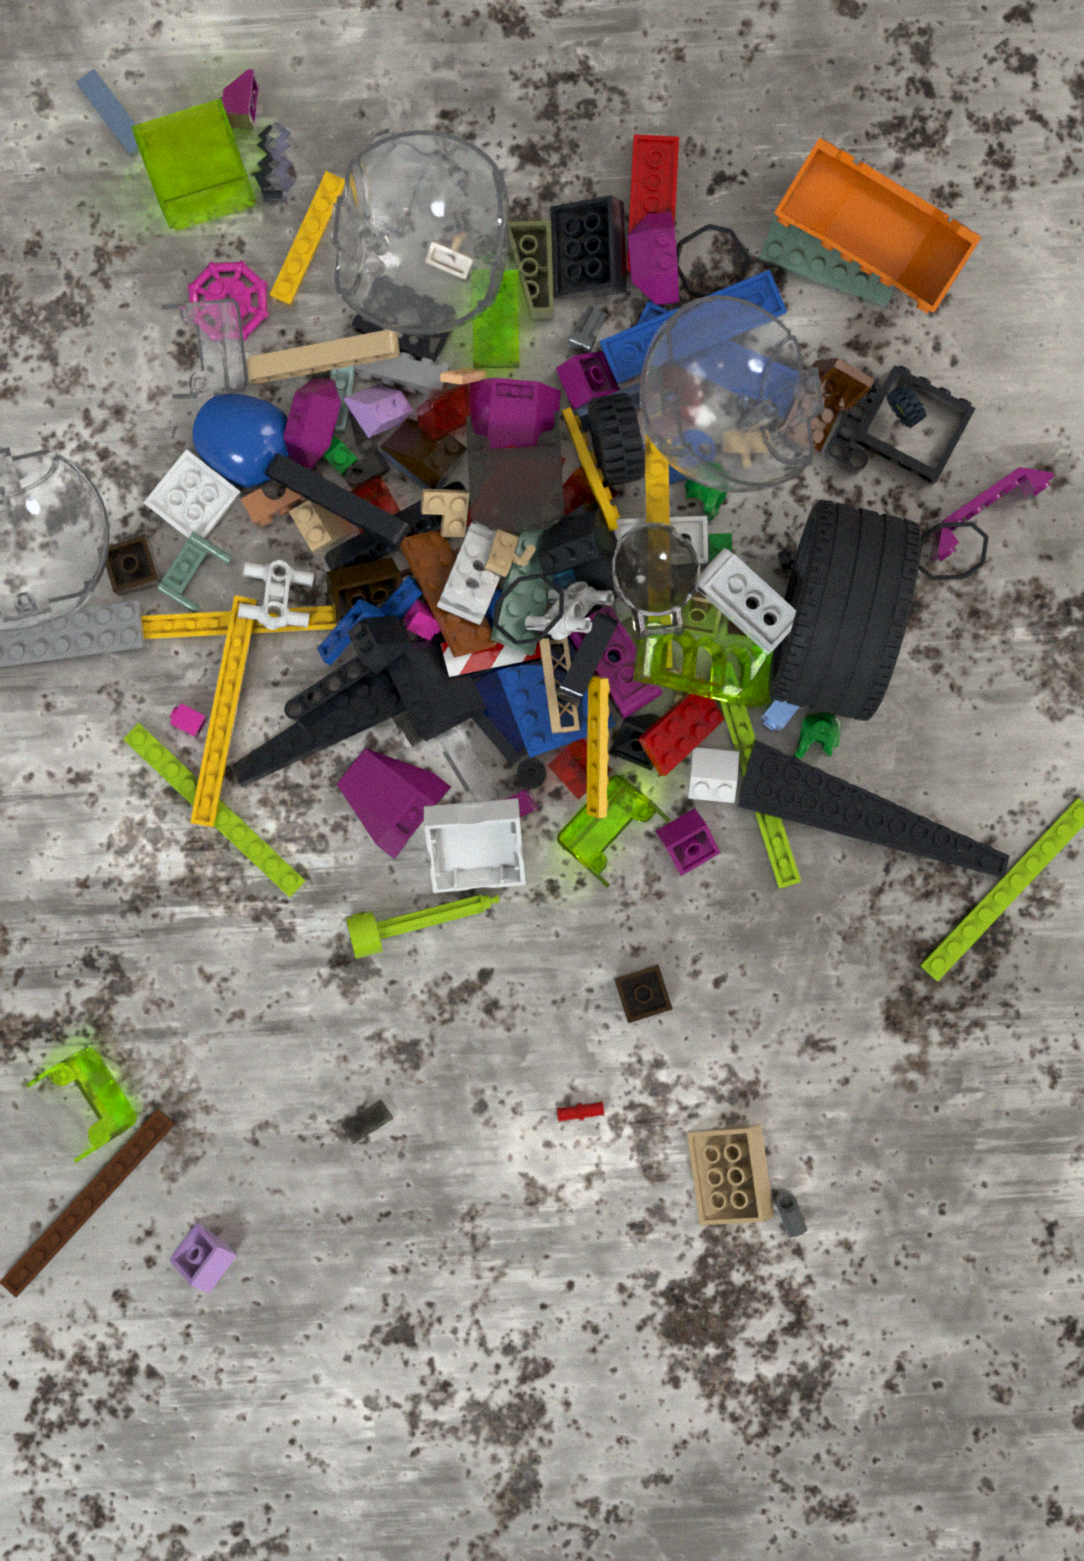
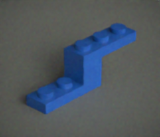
M408 576L380 609L359 599L317 648L323 662L330 666L351 643L347 632L364 618L397 615L401 619L423 593L417 581Z

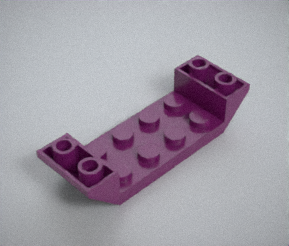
M1019 467L940 523L964 522L963 518H966L968 521L983 510V504L987 508L1002 497V491L1006 495L1016 486H1018L1025 497L1031 493L1035 497L1051 485L1049 480L1055 476L1052 472ZM944 527L934 531L930 554L932 562L937 559L942 562L956 551L954 547L960 542L952 532L958 527Z

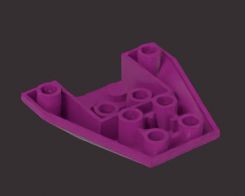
M488 378L470 383L468 408L485 475L493 473L510 444L516 446L535 460H539L559 416L561 390L541 382L503 378Z
M366 748L336 784L375 844L394 860L423 823L424 807L438 805L451 789L449 784L433 772Z

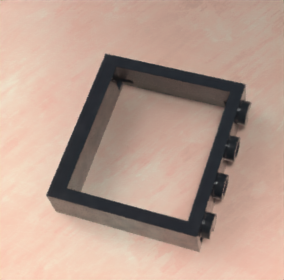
M894 365L853 443L934 485L976 408L971 406L972 403L964 398L957 399L952 396V393L946 388H937L931 385V381L922 376L918 378L910 374L911 371L908 368ZM895 378L964 414L935 469L866 433Z

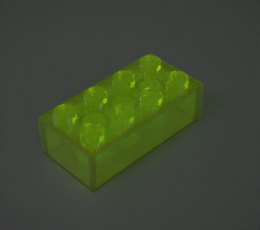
M518 270L472 271L474 368H520Z

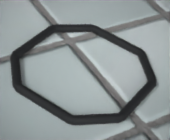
M708 224L678 243L676 251L677 264L683 244L707 229L730 234L745 258L741 278L734 284L745 280L750 261L749 256L731 229ZM678 265V274L691 294L701 297L710 295L693 290Z
M973 522L936 524L921 536V550L922 541L938 528L972 527L984 538L981 562L965 574L932 575L919 562V570L929 579H965L985 564L989 537Z
M543 574L519 577L495 602L494 627L515 645L537 643L563 617L564 592ZM541 578L560 594L559 615L537 638L517 641L498 624L499 604L520 581Z

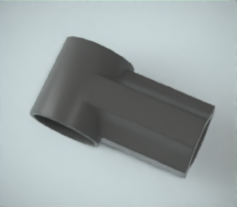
M588 306L578 328L574 329L567 346L583 354L590 353L606 314L596 307Z
M788 1189L778 1190L774 1195V1203L777 1206L788 1237H797L804 1234L808 1230L796 1197ZM784 1196L791 1197V1202L787 1206L780 1205V1200Z

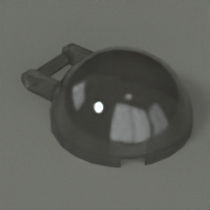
M656 522L640 524L626 532L617 542L612 552L610 578L613 588L618 597L631 609L634 633L637 640H643L646 636L683 635L684 626L681 607L685 606L691 596L696 593L700 580V562L697 552L690 540H685L676 532V528ZM643 615H671L672 624L645 627Z

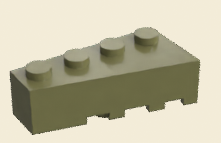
M551 220L505 222L506 233L531 319L554 318Z

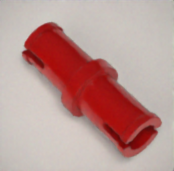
M602 1101L582 1104L580 1102L576 1106L556 1108L558 1123L576 1119L584 1121V1118L604 1116Z

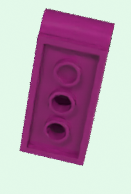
M606 605L598 610L619 621L611 606ZM597 612L587 617L591 619L590 622L593 621ZM619 621L593 675L608 678L610 686L608 699L611 700L620 717L625 719L661 696L663 692L656 677ZM572 632L569 635L577 650H579L586 635L584 632ZM608 652L616 654V663L609 661Z

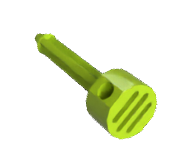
M478 894L380 921H375L372 910L345 916L355 958L358 959L383 952L380 939L484 913L486 909L491 908V904H498L500 898L498 895L489 898L488 895Z

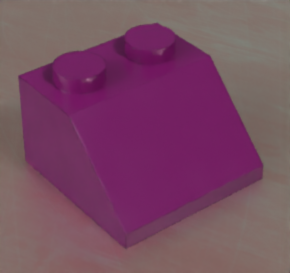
M248 69L223 89V96L218 99V111H221V118L224 119L228 128L254 130L259 84L253 69Z
M603 351L573 356L556 367L559 379L563 384L573 410L588 404L593 398L607 396L620 391Z
M696 808L655 831L681 876L721 853L707 824Z

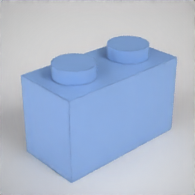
M773 700L760 716L763 719L762 724L770 731H779L784 728L800 706L787 704L786 701L779 702Z

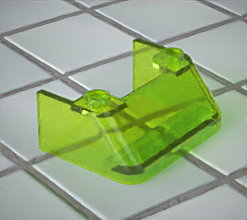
M613 775L608 779L607 818H596L587 815L586 803L557 836L558 844L607 888L610 884L600 875L608 863V859L603 852L634 819L638 823H645L655 813L667 823L671 820L650 798L621 775Z
M86 1047L26 1083V1086L29 1088L47 1077L57 1086H66L74 1081L99 1121L91 1125L88 1130V1139L93 1147L73 1159L75 1163L124 1133L137 1122L138 1115L95 1048Z

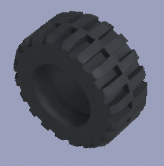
M617 393L593 398L588 404L589 425L598 469H601L605 480L603 483L613 486L640 480L645 475L644 449L640 426L631 397L626 393Z

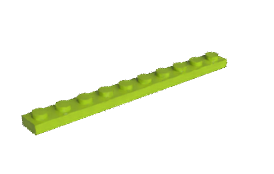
M729 662L710 668L709 671L734 750H739V766L744 778L754 739L756 740L733 664ZM754 812L778 889L801 882L782 819Z
M138 723L123 740L193 806L199 778L141 723ZM221 799L219 800L215 827L291 898L306 880Z
M1076 798L1005 873V877L1001 878L920 964L935 981L938 982L1082 829L1084 826V803L1079 798Z

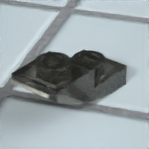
M380 1099L340 1126L353 1145L394 1118L382 1099Z

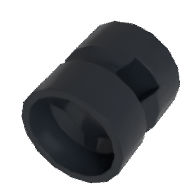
M528 758L519 764L517 778L523 787L536 789L546 780L547 771L545 765L540 760Z

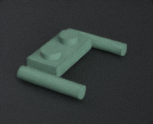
M193 531L157 587V590L193 613H197L201 606L181 593L198 569L207 552H210L227 564L233 556Z

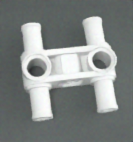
M276 560L272 563L268 562L266 565L245 562L243 577L263 579L265 589L261 606L239 604L238 618L258 620L260 624L271 630L286 627L287 624L307 628L309 613L289 611V608H287L288 593L291 583L312 587L314 572L294 570V567L289 566L282 560ZM278 572L283 576H276L274 573ZM274 613L278 617H271L269 614Z
M583 581L570 585L566 590L561 589L564 592V615L547 634H551L555 640H561L568 637L572 632L589 633L592 628V622H590V618L584 617L595 604L612 605L614 595L608 594L613 592L611 590L596 591L593 587H588L587 583ZM554 589L549 590L548 599H550V603L555 604L544 616L528 615L525 620L527 630L544 631L559 615L560 594Z

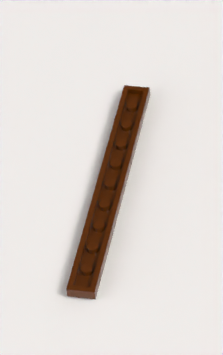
M157 1109L2 1278L0 1284L17 1298L176 1123L161 1109Z

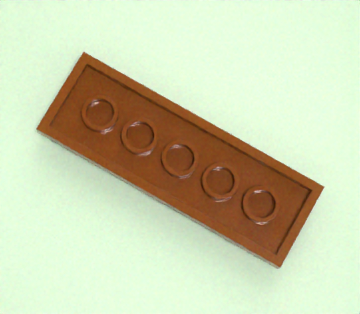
M441 529L405 537L400 545L401 550L453 657L496 647L498 642L490 639L492 629L485 615L479 625L437 607L456 561V556L447 538L442 537L440 534Z

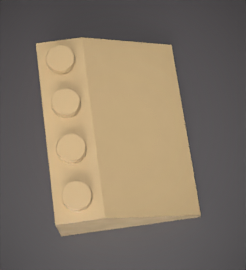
M761 1124L738 1125L687 1133L700 1225L765 1222L774 1217Z

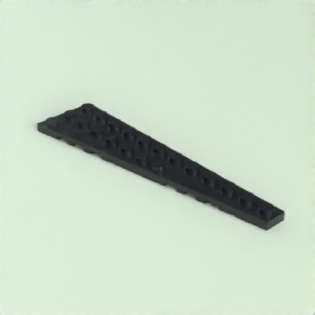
M441 630L439 633L434 634L432 638L443 636ZM385 667L378 674L373 672L232 764L238 782L244 787L405 712L407 708L387 668ZM489 668L470 672L469 674L472 679H475L493 670Z
M753 740L736 807L999 878L1005 877L1010 855L977 842L944 825L933 822L922 815L920 816L909 811L907 808L854 784H850L839 777L830 775L817 767L784 754L758 740Z

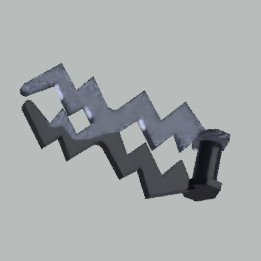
M275 122V127L282 133L276 139L268 135L272 130V125L267 126L258 135L262 141L257 146L267 153L257 163L262 170L254 174L261 188L263 201H286V192L295 183L293 178L285 174L293 166V163L281 156V153L291 146L284 141L291 133ZM271 141L277 144L274 149L268 146ZM273 160L281 165L272 174L280 179L276 185L282 188V190H266L272 183L264 178L273 171V168L267 164Z

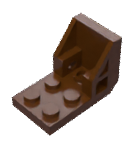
M839 358L816 360L807 370L780 432L815 452H821L839 411L849 410L871 389L874 379Z

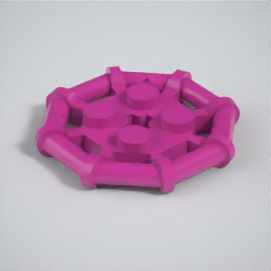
M211 261L202 273L187 286V289H189L190 311L188 318L198 325L211 338V341L216 342L217 340L243 339L245 341L254 329L269 316L267 312V281H263L246 265L245 261L213 263ZM235 271V275L232 278H221L219 272ZM213 275L215 281L210 283L207 290L202 288L201 286ZM243 275L254 284L252 287L248 288L240 281ZM258 293V308L252 307V295ZM198 294L205 296L204 309L199 310ZM226 296H230L231 299L235 300L230 304V307H226V304L222 303ZM250 313L253 314V315H255V316L243 327V325L241 324V322L243 321V318H244L246 315H249ZM209 315L217 322L214 328L203 319L205 316ZM223 325H236L238 330H222Z

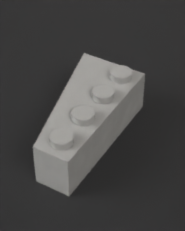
M400 352V356L396 358L355 365V371L361 379L372 381L373 378L381 381L380 384L386 387L393 388L394 385L402 387V391L412 395L418 392L424 394V398L431 401L444 400L449 383L440 381V375L444 371L451 370L450 364L442 362L440 367L427 358L416 361L415 357L404 352Z

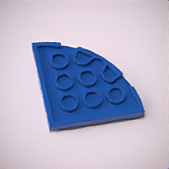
M520 665L497 671L529 758L587 737L588 687L577 707L580 730L552 734L543 666ZM555 669L553 672L554 678L563 683L567 673ZM555 683L556 690L559 688L557 683ZM557 697L559 703L563 706L567 705L568 702ZM570 704V705L568 706V708H567V709H569L571 712H572V704ZM558 705L559 714H560V712H561L563 709ZM566 711L560 717L561 728L574 726L573 716ZM611 712L608 717V729L617 726Z

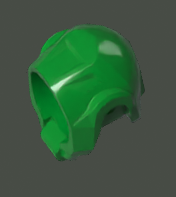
M713 463L701 464L695 468L684 486L686 489L685 498L689 499L692 497L694 499L696 497L703 502L707 520L712 521L719 514V509L732 483L720 466Z
M830 712L804 715L794 757L797 759L803 758L813 741L820 743L822 752L827 757H831L834 749L839 747L841 724L837 716Z

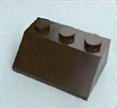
M392 557L325 572L327 593L336 624L343 619L359 599L380 609L401 585V573Z

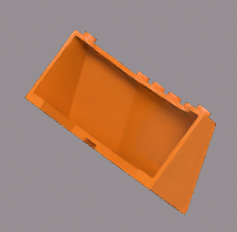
M819 137L774 212L778 216L777 221L786 227L792 224L822 240L820 245L832 251L835 248L841 252L840 257L849 263H852L853 260L861 264L859 269L870 276L874 272L880 276L879 281L888 287L894 285L918 302L916 307L927 314L929 311L934 313L982 236L955 219H952L951 222L948 221L950 216L864 162L854 163L855 157Z

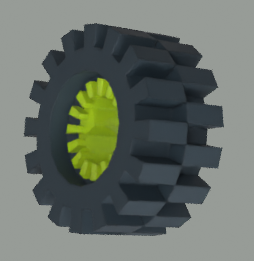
M901 383L886 394V399L889 401L888 404L892 407V411L896 413V417L900 418V421L906 427L912 428L926 418V410L919 401V397L905 383Z

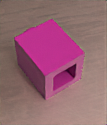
M416 600L404 616L406 629L430 641L434 634L439 633L440 628L430 607Z
M180 703L179 707L175 706L170 714L172 719L170 724L198 738L209 717Z

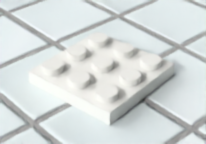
M186 449L143 503L187 538L190 537L193 531L206 538L240 496L241 492Z

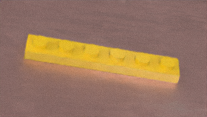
M327 171L325 172L270 292L271 298L292 306L347 185V180Z
M571 408L562 410L564 423L599 508L602 511L609 532L618 529L617 519L620 518L616 505L611 506L610 504L612 496L609 488H604L602 482H605L601 469L595 468L594 464H597V460L593 450L588 451L587 446L590 444L586 433L580 432L582 424L578 414L574 416Z
M595 675L592 676L588 685L587 815L596 818H607V786L609 784L607 776V764L609 762L608 717L610 713L608 694L610 686L608 678Z

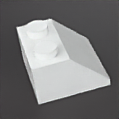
M697 746L692 751L688 798L734 803L738 779L739 750Z

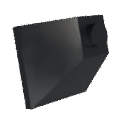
M650 713L623 719L609 753L651 771L654 765L638 738L661 717Z

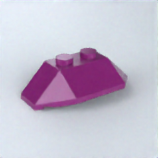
M650 213L628 235L631 282L655 305L678 304V264L672 213Z
M313 378L298 389L293 397L283 437L289 458L308 469H312L315 466V462L323 456L331 444L341 406V399L334 380Z

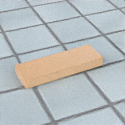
M471 367L458 368L442 372L440 381L462 385L486 379L487 371Z

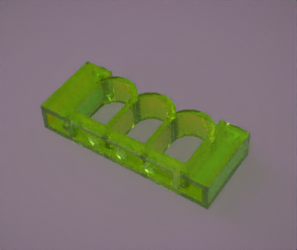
M649 620L638 628L633 681L757 709L770 703L768 679L773 651L768 655L758 645H752L749 648L742 643H733L724 647L723 643L713 636H704L695 641L688 631L675 629L669 632L670 626L663 625L658 620ZM669 639L676 641L683 650L681 674L666 671ZM699 646L706 648L712 657L711 681L695 678ZM728 653L735 655L741 664L739 688L725 685Z

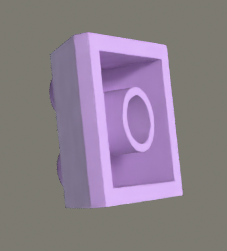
M380 384L343 399L368 438L400 425L414 411L401 391Z
M196 1222L169 1260L190 1286L210 1293L237 1255L226 1242Z

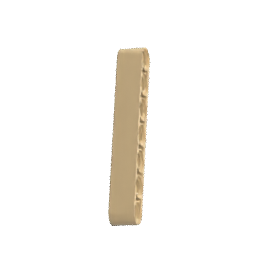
M384 330L251 356L246 359L248 381L252 384H261L396 358L400 356L398 333L395 330Z

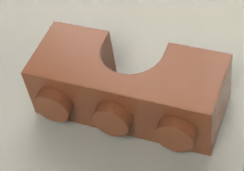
M260 488L241 498V501L256 526L261 525L263 527L273 522V517L279 514L281 516L288 514L294 506L299 503L303 504L308 499L286 488L285 494L280 499L272 500L267 498L264 491Z

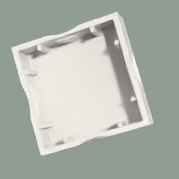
M518 798L424 807V827L427 850L430 854L433 893L463 891L479 887L497 888L526 885Z

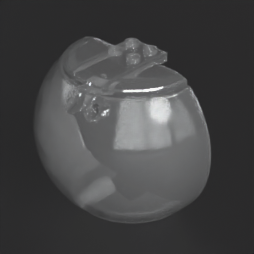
M432 130L407 131L388 136L365 148L357 155V159L352 158L346 170L343 196H337V202L332 207V216L335 218L334 227L330 229V242L337 249L334 277L336 292L338 295H342V299L347 305L364 319L385 330L418 336L435 335L455 330L475 320L488 308H491L497 299L503 280L509 239V199L506 179L502 169H499L498 165L485 152L469 141L452 134Z
M714 295L697 298L680 307L659 327L648 347L640 380V409L645 430L661 456L684 477L701 486L729 493H751L776 487L797 476L806 468L808 463L812 462L814 446L810 420L824 412L818 367L810 366L803 371L801 349L796 336L791 335V331L781 321L763 308L749 301L731 296Z
M0 447V633L42 626L78 610L90 599L106 567L110 547V529L103 499L91 479L72 461L62 455L58 456L57 451L41 450L12 457L9 447Z

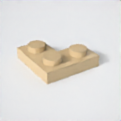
M422 489L420 511L422 514L442 515L440 531L442 537H465L470 493L468 490Z

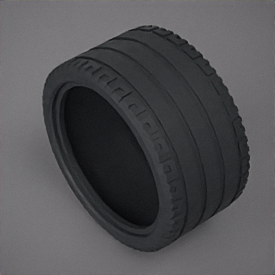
M819 500L815 504L805 524L784 600L796 610L791 631L772 652L768 679V690L771 699L779 702L786 701L787 704L800 707L809 706L812 710L825 713L831 711L834 715L846 718L853 717L854 720L869 721L882 703L893 675L912 606L921 553V534L917 522L906 518L902 520L901 517L889 514L879 515L876 511L863 508L857 510L854 506L838 502L834 504L832 501Z

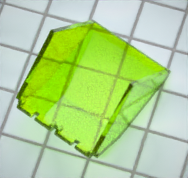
M221 98L131 126L143 163L169 229L174 228L175 231L191 227L190 222L193 221L197 225L212 220V215H216V218L232 214L234 213V208L242 211L254 207L253 202H256L253 187L234 128Z

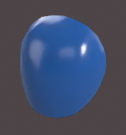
M234 393L216 395L206 401L196 416L193 425V443L206 465L229 483L241 487L259 486L270 480L264 474V471L275 453H279L287 458L289 456L283 437L288 418L275 405L256 397Z

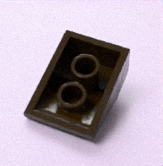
M410 418L380 447L431 489H436L461 463L467 451V448L450 434Z

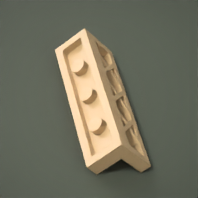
M542 639L539 642L552 734L579 731L577 706L572 704L571 712L567 709L571 703L563 706L557 701V694L562 683L554 678L553 673L558 665L566 669L567 672L571 666L568 639ZM563 644L564 654L559 660L551 655L550 645ZM564 657L566 660V666L563 663H561ZM552 660L556 662L554 667L552 665ZM555 683L559 685V688L557 690L555 687ZM558 705L563 709V710L560 712V714H559ZM565 711L573 716L574 726L561 728L560 717Z

